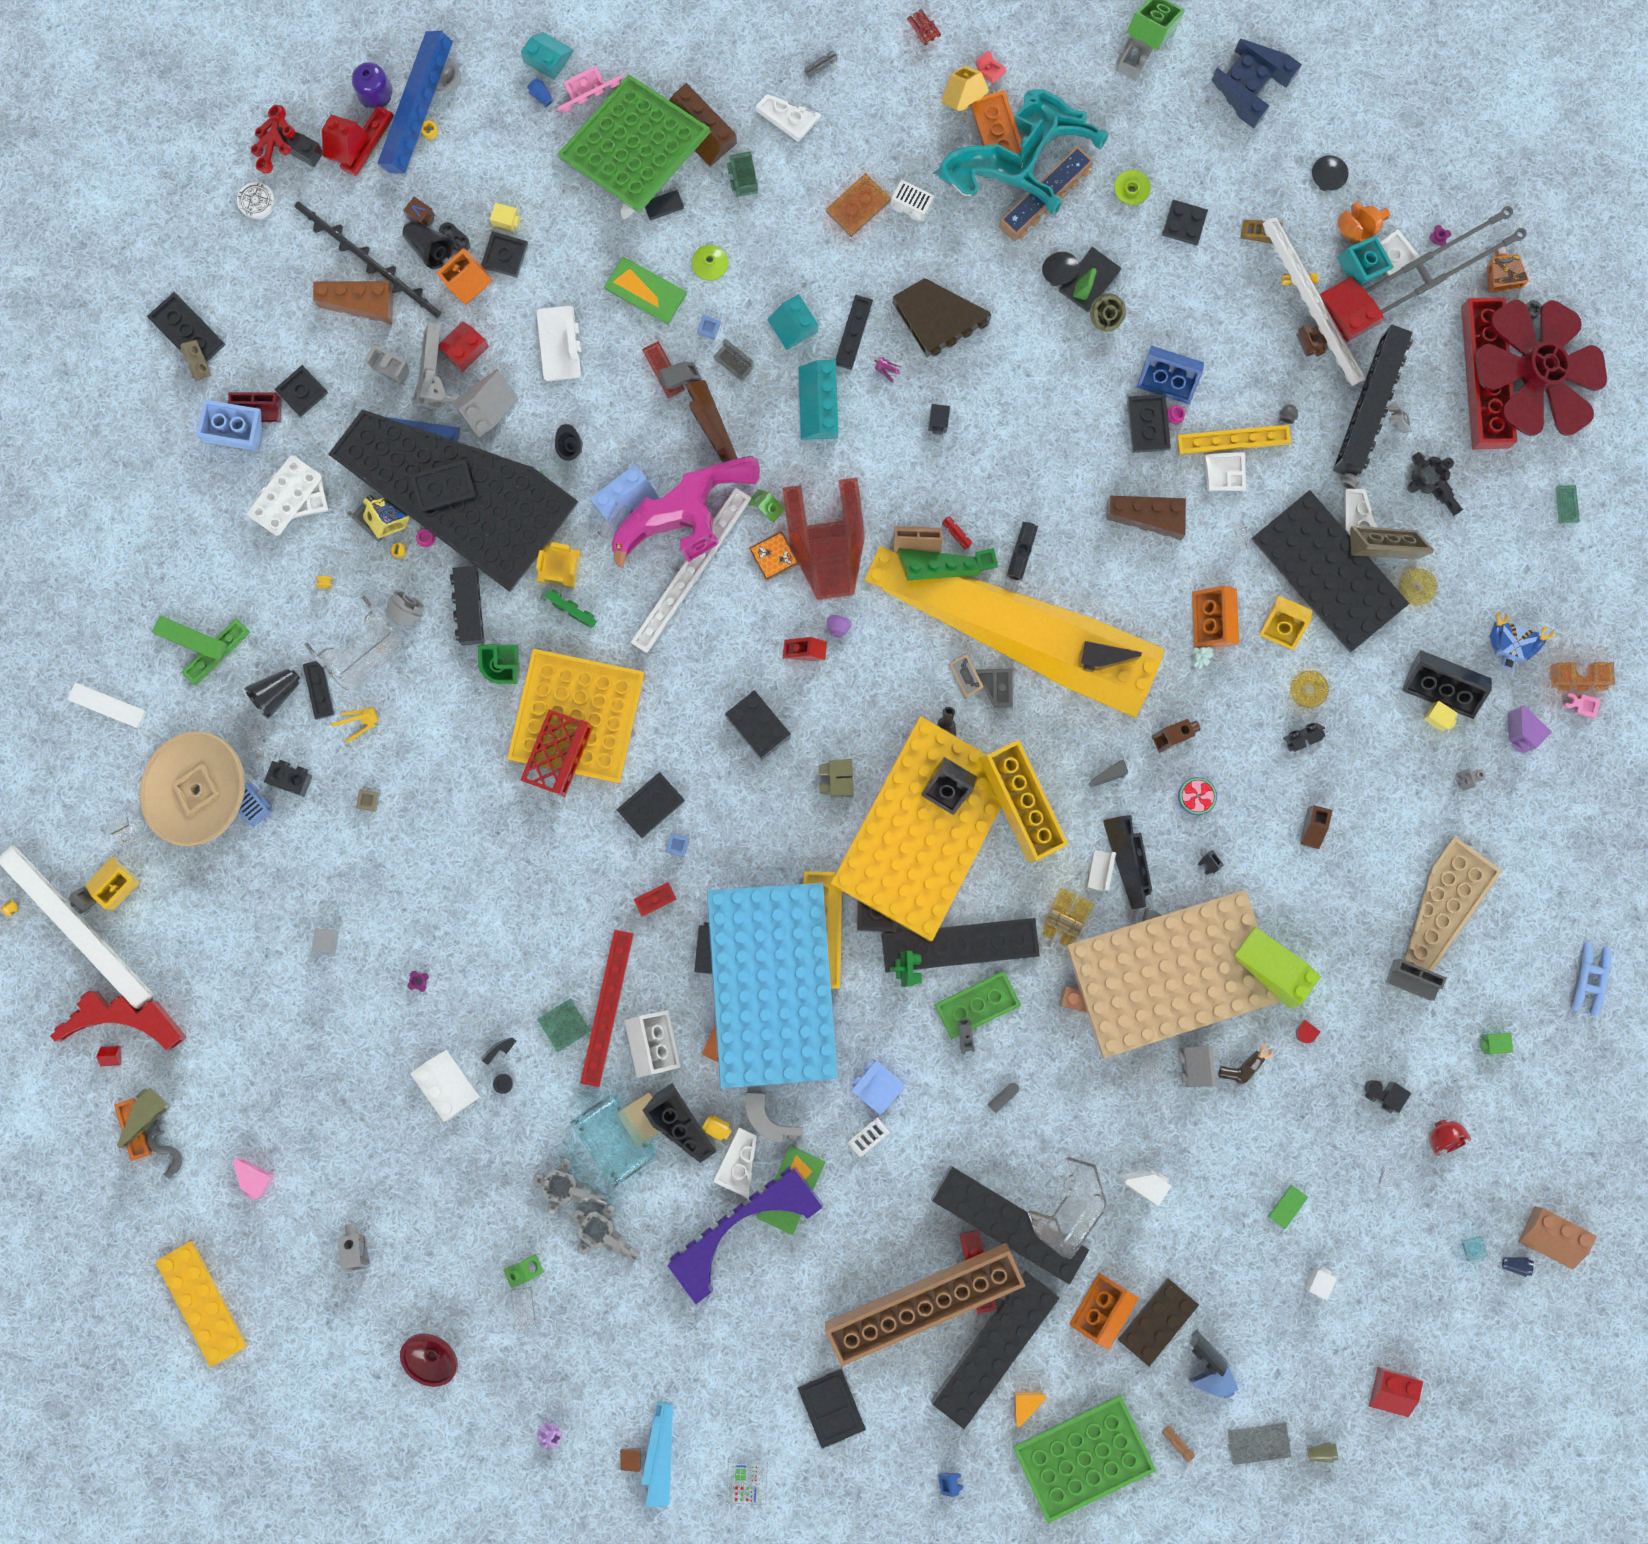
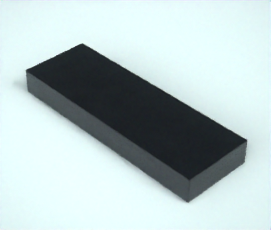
M318 660L303 664L314 718L318 720L334 716L335 713L323 661Z

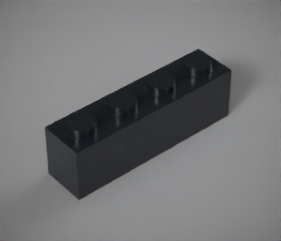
M475 565L452 568L453 574H450L451 585H454L452 602L456 604V611H453L454 622H457L458 629H455L456 641H459L462 646L483 644L485 640L478 569Z

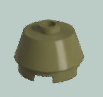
M1106 293L1100 295L1094 300L1090 308L1091 321L1101 331L1108 332L1117 329L1126 317L1125 304L1115 294Z

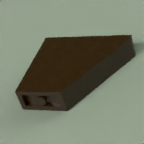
M926 278L894 295L892 301L926 357L931 355L934 357L941 353V349L946 346L949 348L954 346L960 338L971 336L974 330L985 328L989 325L992 316L989 311Z

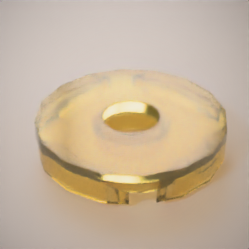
M1413 568L1401 577L1399 592L1410 604L1422 606L1429 603L1436 596L1437 581L1428 570ZM1415 582L1422 584L1423 590L1421 592L1414 589Z
M1307 670L1300 672L1293 678L1290 694L1297 705L1311 709L1320 706L1326 701L1329 694V685L1322 674ZM1307 684L1312 685L1314 687L1313 694H1307L1305 692V686Z

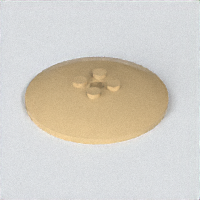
M185 732L166 741L150 758L141 780L140 804L148 826L164 841L184 847L206 844L220 836L234 821L243 801L245 776L242 763L231 745L222 738L207 732ZM199 785L200 792L195 795V788Z

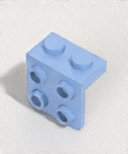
M875 1060L874 1063L870 1061L863 1069L865 1074L861 1078L857 1076L852 1082L851 1086L853 1088L851 1091L878 1114H883L903 1090L904 1084Z

